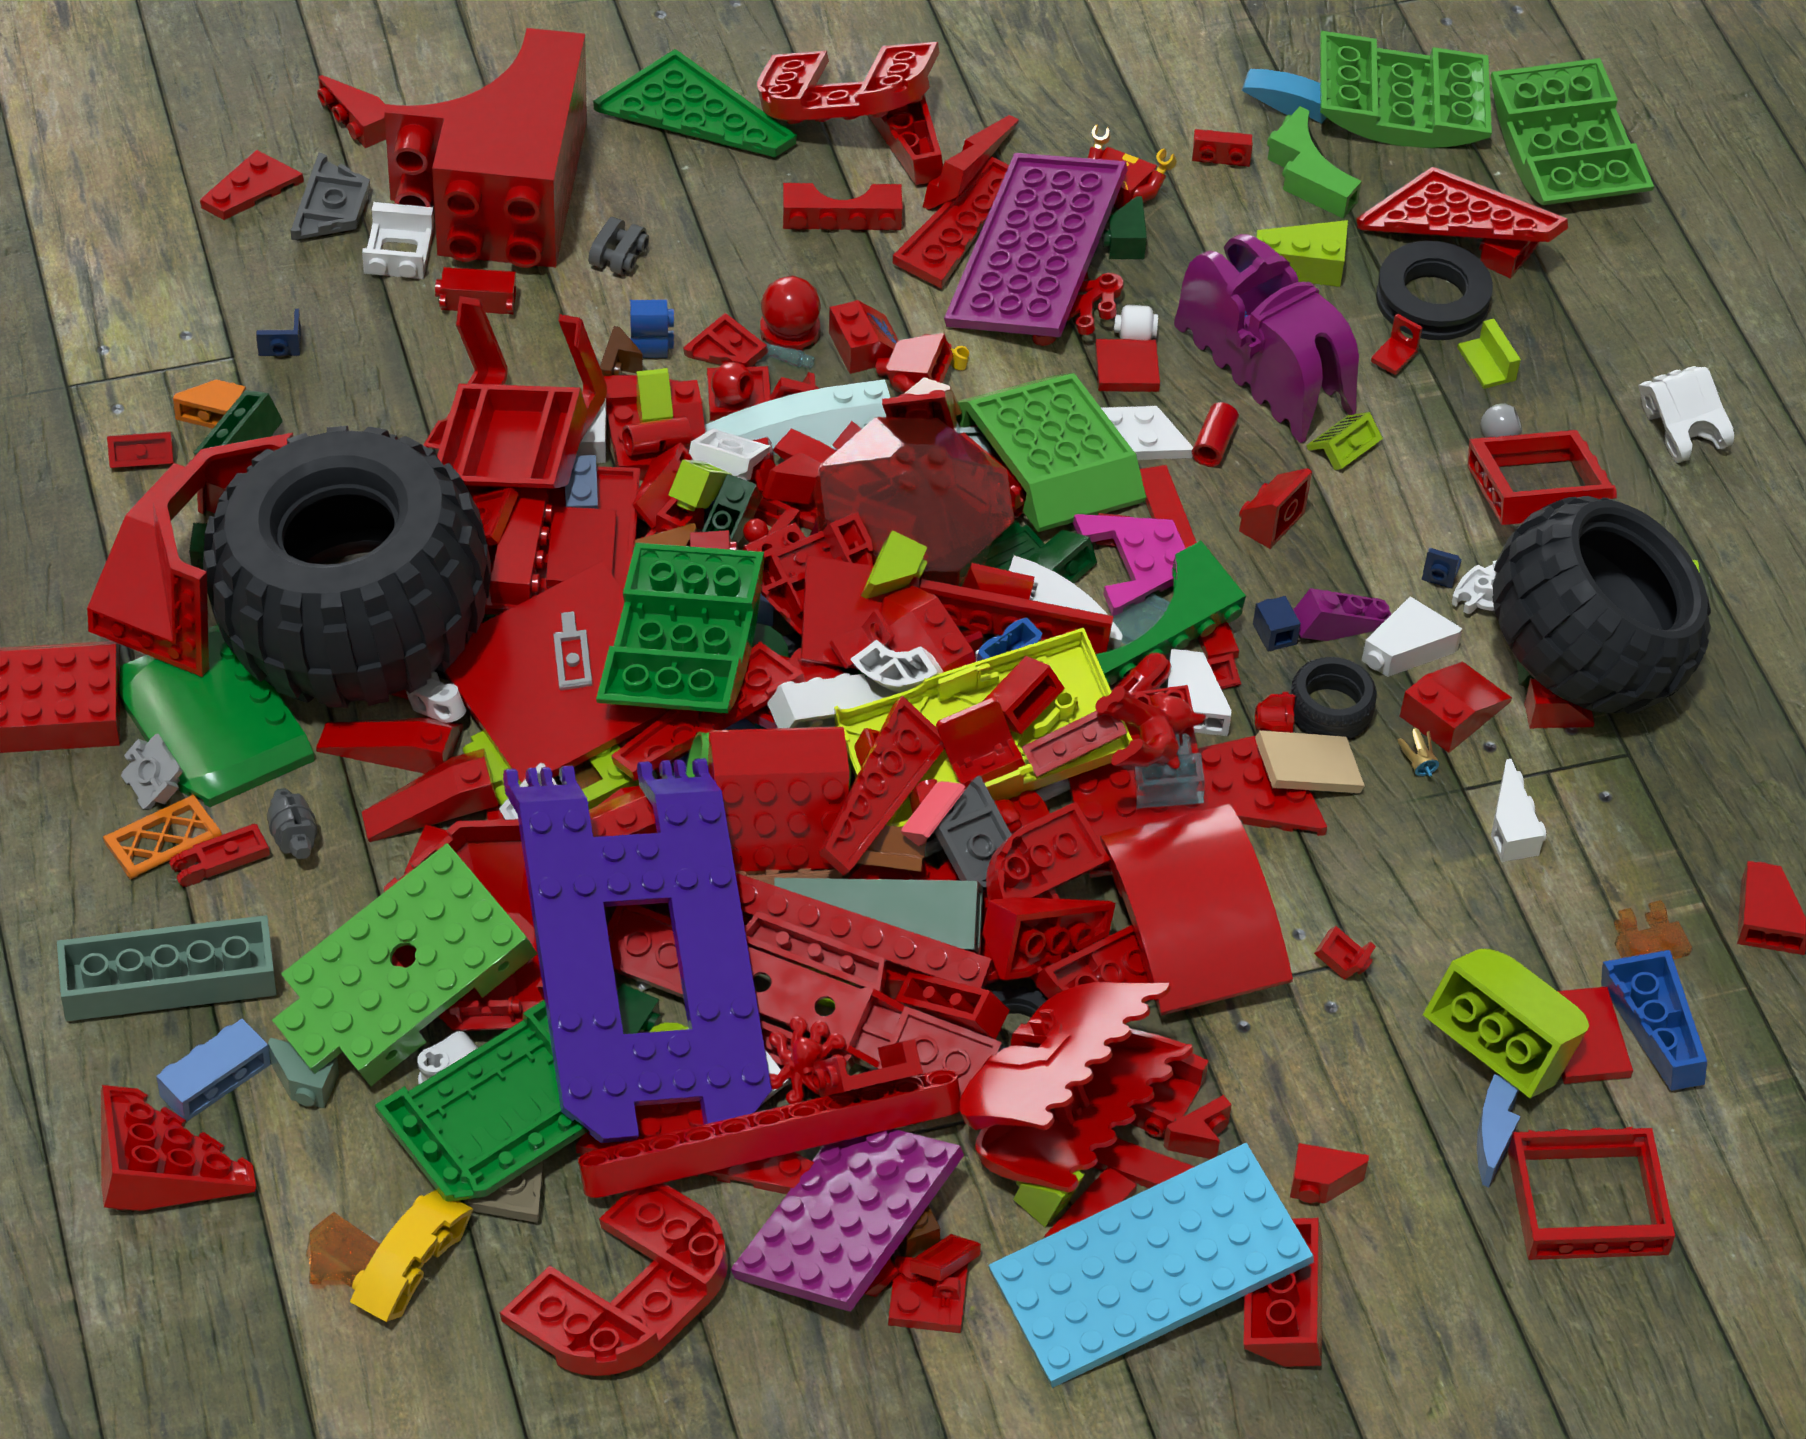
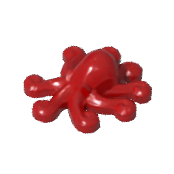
M793 1017L789 1023L793 1030L790 1042L792 1051L788 1049L787 1038L782 1032L775 1031L768 1038L769 1043L777 1047L778 1056L785 1065L778 1075L769 1074L771 1089L779 1090L787 1079H791L793 1090L786 1094V1100L789 1104L804 1101V1084L810 1090L820 1095L819 1090L815 1089L812 1081L813 1062L823 1060L834 1049H843L846 1045L845 1038L838 1033L831 1034L826 1042L821 1045L822 1037L829 1032L827 1023L823 1021L813 1023L810 1028V1038L804 1037L808 1026L806 1020L802 1017ZM844 1058L845 1067H847V1060Z

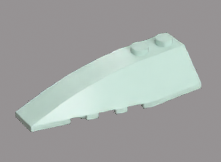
M885 379L810 390L763 402L705 424V433L714 428L749 440L768 437L772 442L773 451V448L792 428L835 449L832 444L851 421L863 430L864 424L888 423L882 399L890 398ZM851 450V452H850L847 456H852V455H857V454L854 453V452Z

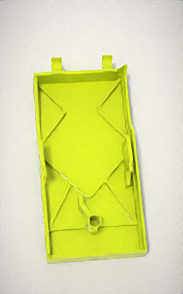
M1084 628L952 669L931 678H924V681L918 686L905 692L854 708L840 709L838 706L834 707L835 727L844 728L847 756L851 762V768L856 779L862 767L859 764L854 749L855 743L864 728L876 731L881 730L893 704L900 697L906 698L936 727V723L939 720L982 702L1025 656L1050 665L1065 689L1021 735L1010 730L1012 738L1023 757L1025 766L984 783L993 800L1010 799L1019 796L1024 791H1033L1111 763L1115 752L1118 749H1125L1132 738L1125 722L1121 720L1127 735L1039 778H1036L1033 767L1029 764L1022 750V746L1096 711L1097 700L1111 694V689ZM945 749L919 782L936 779L937 783L941 781L959 783ZM909 795L886 825L903 827L913 814Z

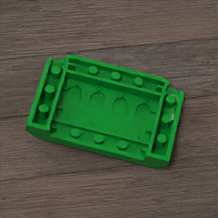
M217 625L208 628L209 670L203 677L149 655H144L120 666L119 685L120 702L144 739L149 742L158 733L183 770V773L178 777L180 780L177 783L178 790L187 796L194 794L203 799L204 805L208 807L215 806L315 761L314 752L305 732L274 687L265 680L258 681L244 668L237 656L224 641Z
M545 999L523 1012V1020L426 1081L409 1091L404 1086L375 1104V1112L442 1198L449 1202L488 1196L589 1131L578 1121H572L561 1112Z

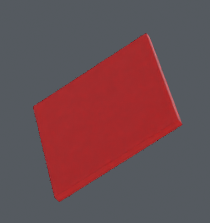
M603 561L480 624L477 633L473 632L468 644H465V650L443 672L450 683L458 687L463 702L508 768L518 771V782L520 785L526 779V770L528 768H536L539 763H543L552 770V777L554 778L559 775V770L562 766H577L648 728L671 710L667 708L597 703L596 697L609 646H614L624 606V590ZM574 611L576 631L586 630L593 686L560 690L553 634L555 632H563L561 613ZM581 640L561 642L565 681L585 678ZM570 653L579 655L580 663L575 667L567 665L566 657Z

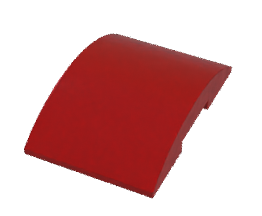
M1230 804L1100 836L1102 846L1110 857L1108 863L1120 897L1123 896L1141 948L1140 957L1149 983L1170 984L1171 991L1163 998L1155 999L1161 1016L1293 982L1284 938L1264 874L1248 835Z

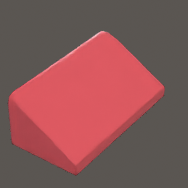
M943 781L936 783L903 826L901 833L917 846H922L965 791V786L962 783Z

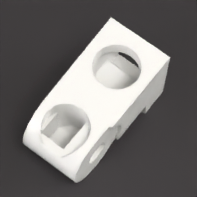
M437 672L431 673L432 678L427 680V685L410 694L406 691L414 711L445 723L453 722L460 719L466 712V707L458 687L454 684L444 685L440 682Z

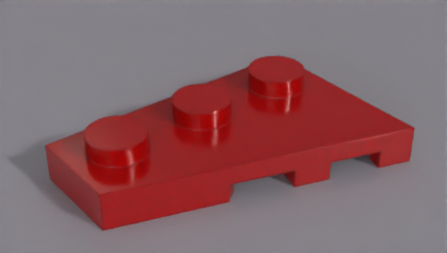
M256 150L200 199L201 208L226 220L255 206V201L267 195L274 197L280 194L281 188L290 184L297 186L303 183V173Z

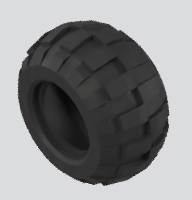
M1591 496L1568 497L1556 501L1532 513L1517 527L1516 531L1508 538L1495 563L1494 571L1497 573L1492 585L1493 606L1500 629L1511 651L1530 675L1546 689L1584 709L1599 713H1621L1625 711L1627 714H1631L1658 704L1665 698L1673 695L1689 681L1707 650L1709 643L1707 638L1711 629L1709 621L1711 607L1703 580L1696 565L1683 546L1667 529L1634 507L1605 497L1601 499Z

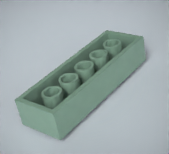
M267 915L57 941L60 992L65 1021L277 995Z

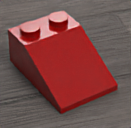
M933 390L928 394L919 395L905 393L898 397L882 399V405L895 445L957 438L955 402L951 391Z
M1462 661L1426 674L1407 689L1404 693L1400 717L1414 728L1419 729L1425 736L1430 731L1431 740L1450 753L1508 705L1512 697Z

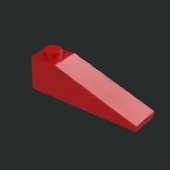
M1023 897L989 900L982 933L999 978L1011 980L1030 977L1038 972L1037 967L1047 962L1054 964L1061 960L1062 954L1072 949L1080 951L1108 936L1116 903L1104 900Z

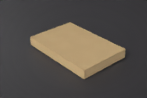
M1259 730L1255 737L1273 788L1361 793L1365 787L1347 737Z

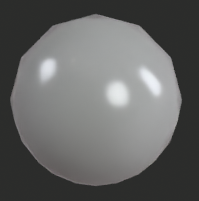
M1506 403L1495 404L1488 408L1482 416L1480 426L1485 438L1522 434L1518 413L1515 407Z

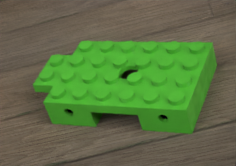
M446 843L281 973L300 998L272 1019V1021L314 1074L343 1052L367 1083L372 1086L426 1043L419 1032L421 1029L473 988L483 998L536 956L537 952L526 935L451 846ZM410 945L416 948V960L411 966L407 968L393 966L392 956L399 947Z

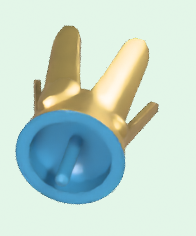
M1414 728L1412 733L1418 754H1415L1403 739L1399 738L1398 743L1403 753L1412 762V768H1414L1416 775L1432 776V773L1439 767V762L1432 751L1430 731L1427 732L1428 750L1419 729Z

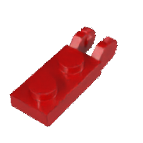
M254 823L195 844L193 848L171 857L169 864L172 870L179 872L177 880L180 886L187 887L200 883L204 877L208 878L269 856L270 850L258 825Z

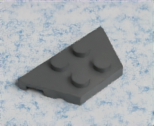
M318 153L291 228V239L298 240L357 229L371 188L370 179L359 173L352 172L350 168L343 164L337 167L328 162L327 155Z
M979 775L971 781L934 832L960 881H978L983 886V892H987L986 876L989 862L997 848L1012 834Z

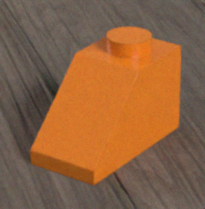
M216 379L176 393L173 397L175 418L179 421L213 429L246 390V387Z

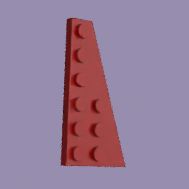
M697 1101L635 1106L639 1132L637 1140L704 1125L701 1104ZM588 1131L576 1144V1153L584 1154L592 1150L631 1141L600 1143ZM792 1152L702 1174L715 1176L717 1181L730 1183L731 1180L751 1183L757 1189L787 1194L791 1188H795L800 1182L801 1176L810 1170L814 1162Z

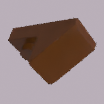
M618 326L613 327L600 365L603 376L622 375V372L637 374V371H643L642 352Z

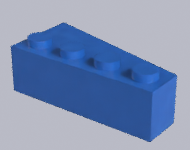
M1665 950L1604 961L1602 965L1601 986L1608 987L1612 1003L1669 1089L1672 1091L1705 1085L1707 1059L1671 951Z

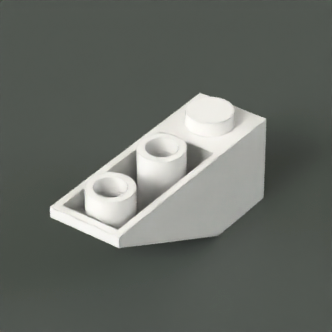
M1512 759L1506 760L1491 832V839L1501 862L1539 856L1542 843L1546 840L1545 826L1536 817L1534 801L1531 796H1527L1522 773L1516 771Z

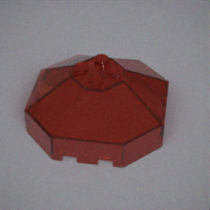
M875 417L819 466L814 485L818 532L823 531L830 523L858 512L872 540L873 566L892 530L926 546L927 549L923 559L927 561V564L920 577L919 588L922 579L960 586L971 564L984 565L991 543L1014 523L1007 469L938 418Z

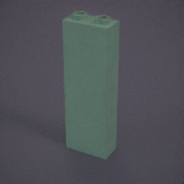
M775 878L774 886L980 955L983 886L978 881Z

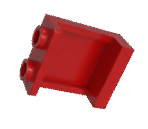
M915 1039L878 1047L882 1068L851 1076L847 1074L842 1055L813 1062V1085L816 1090H819L820 1097L923 1074Z

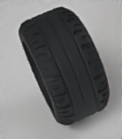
M1321 657L1320 659L1307 662L1294 676L1290 694L1295 695L1294 722L1303 732L1317 735L1347 737V740L1359 736L1369 726L1373 718L1377 699L1376 686L1370 674L1357 663L1338 657ZM1323 689L1337 690L1351 697L1356 704L1345 709H1331L1315 702L1309 694Z

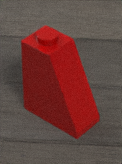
M1747 861L1741 879L1737 944L1805 955L1806 917L1782 867L1765 862Z

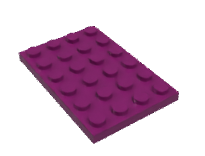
M897 1129L824 1145L812 1160L814 1164L810 1170L801 1176L800 1182L795 1188L790 1189L732 1266L731 1271L734 1278L851 1312L963 1158L964 1154L961 1146Z

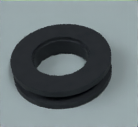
M1419 241L1399 247L1384 260L1380 269L1376 300L1381 313L1392 325L1394 317L1399 314L1422 326V339L1451 340L1470 334L1483 323L1488 314L1493 282L1487 267L1471 252L1445 242ZM1421 277H1436L1455 285L1463 296L1451 303L1433 304L1422 301L1412 295L1405 285L1411 280ZM1400 326L1401 331L1413 336L1409 328Z

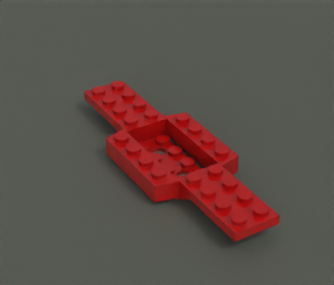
M638 905L617 906L607 926L614 972L684 998L671 918ZM757 911L745 926L753 979L760 974L767 975L771 979V986L768 990L764 992L755 991L759 1014L789 1025L793 1017H802L808 1025L807 1033H810V1028L816 1021L827 1023L829 1032L822 1038L827 1040L831 1034L838 1033L845 1038L846 1045L843 1049H834L824 1059L831 1058L837 1054L842 1055L847 1060V1073L854 1064L871 1070L881 1069L878 1047L915 1039L923 1073L942 1069L955 1071L958 1075L960 1096H962L969 1081L983 1067L986 1060L991 1055H996L1003 1047L1000 1041L904 1006L883 994L887 973V964L883 957ZM825 998L831 999L835 1003L834 1012L829 1016L817 1014L815 1011L817 1002ZM760 1020L765 1050L782 1070L785 1065L778 1056L777 1047L771 1045L768 1038L775 1031L782 1032L787 1038L788 1049L792 1051L790 1042L793 1032Z

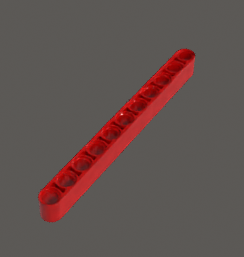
M936 1070L592 1150L584 1153L578 1159L584 1194L593 1198L609 1196L950 1116L960 1111L961 1096L958 1075L953 1070Z

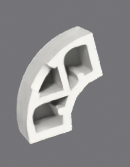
M875 640L850 659L861 672L876 683L899 693L915 688L924 681V678H931L943 673L934 656L921 646L909 652H895L878 640Z

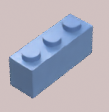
M243 1019L233 1025L226 1026L217 1036L205 1044L196 1046L187 1056L175 1064H169L156 1076L159 1095L177 1115L187 1122L270 1066L268 1044Z

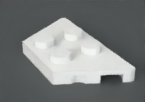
M1157 406L1101 408L1136 453L1137 460L1192 458V445Z

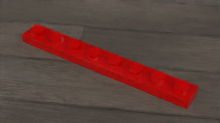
M738 873L736 875L742 913L754 916L757 911L883 957L887 962L926 975L982 989L985 987L993 965L991 958Z

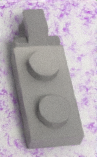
M574 611L561 613L563 632H555L553 634L559 689L567 690L593 686L586 630L576 631ZM580 639L585 678L565 681L561 642ZM576 653L568 654L566 657L567 665L570 667L577 666L580 663L579 655Z

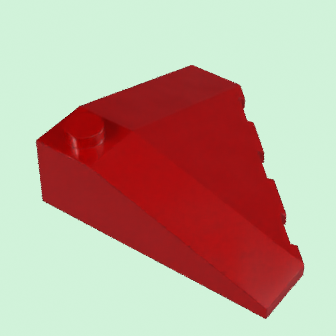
M102 1085L101 1186L104 1208L141 1211L255 1192L256 1182L252 1163L243 1157L239 1158L237 1162L231 1160L222 1153L225 1145L205 1132L200 1133L199 1137L193 1135L184 1128L185 1119L167 1107H163L161 1111L155 1110L152 1106L145 1103L148 1095L138 1088Z

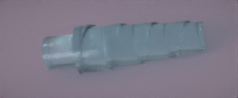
M765 343L768 348L766 355H769V357L779 359V361L796 367L812 368L814 365L815 357L805 354L802 350Z

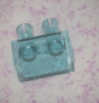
M1179 734L1175 735L1179 744L1177 756L1180 761V767L1178 769H1172L1166 764H1152L1148 767L1134 766L1137 808L1204 803L1205 780L1201 753L1192 754L1191 737L1189 735L1182 734V746L1180 745Z

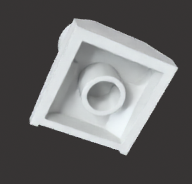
M712 428L691 441L689 454L693 461L707 462L731 473L735 477L748 481L751 479L753 467L769 453L771 446Z

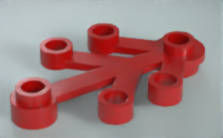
M1104 273L1096 280L1082 282L1079 292L1087 293L1077 295L1067 319L1068 321L1080 312V317L1076 320L1077 332L1079 334L1089 335L1095 331L1093 303L1099 298L1102 299L1098 304L1100 318L1109 320L1117 315L1114 299L1122 293L1124 287L1122 277L1114 273ZM1032 335V340L1037 345L1046 346L1052 344L1056 337Z

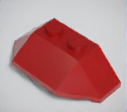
M909 584L883 598L881 615L894 634V638L887 646L890 650L909 652L921 646L934 656L943 672L976 662L973 649L938 597ZM879 626L878 636L882 640L883 634Z

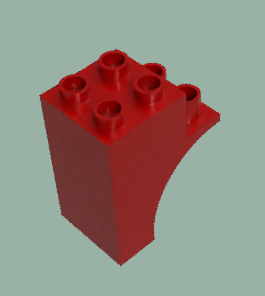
M526 28L524 40L516 59L504 73L483 88L460 98L434 104L408 106L386 104L384 115L390 200L395 201V204L424 207H431V204L434 205L437 256L452 257L462 262L484 260L512 263L522 268L533 266L556 268L587 124L585 33Z

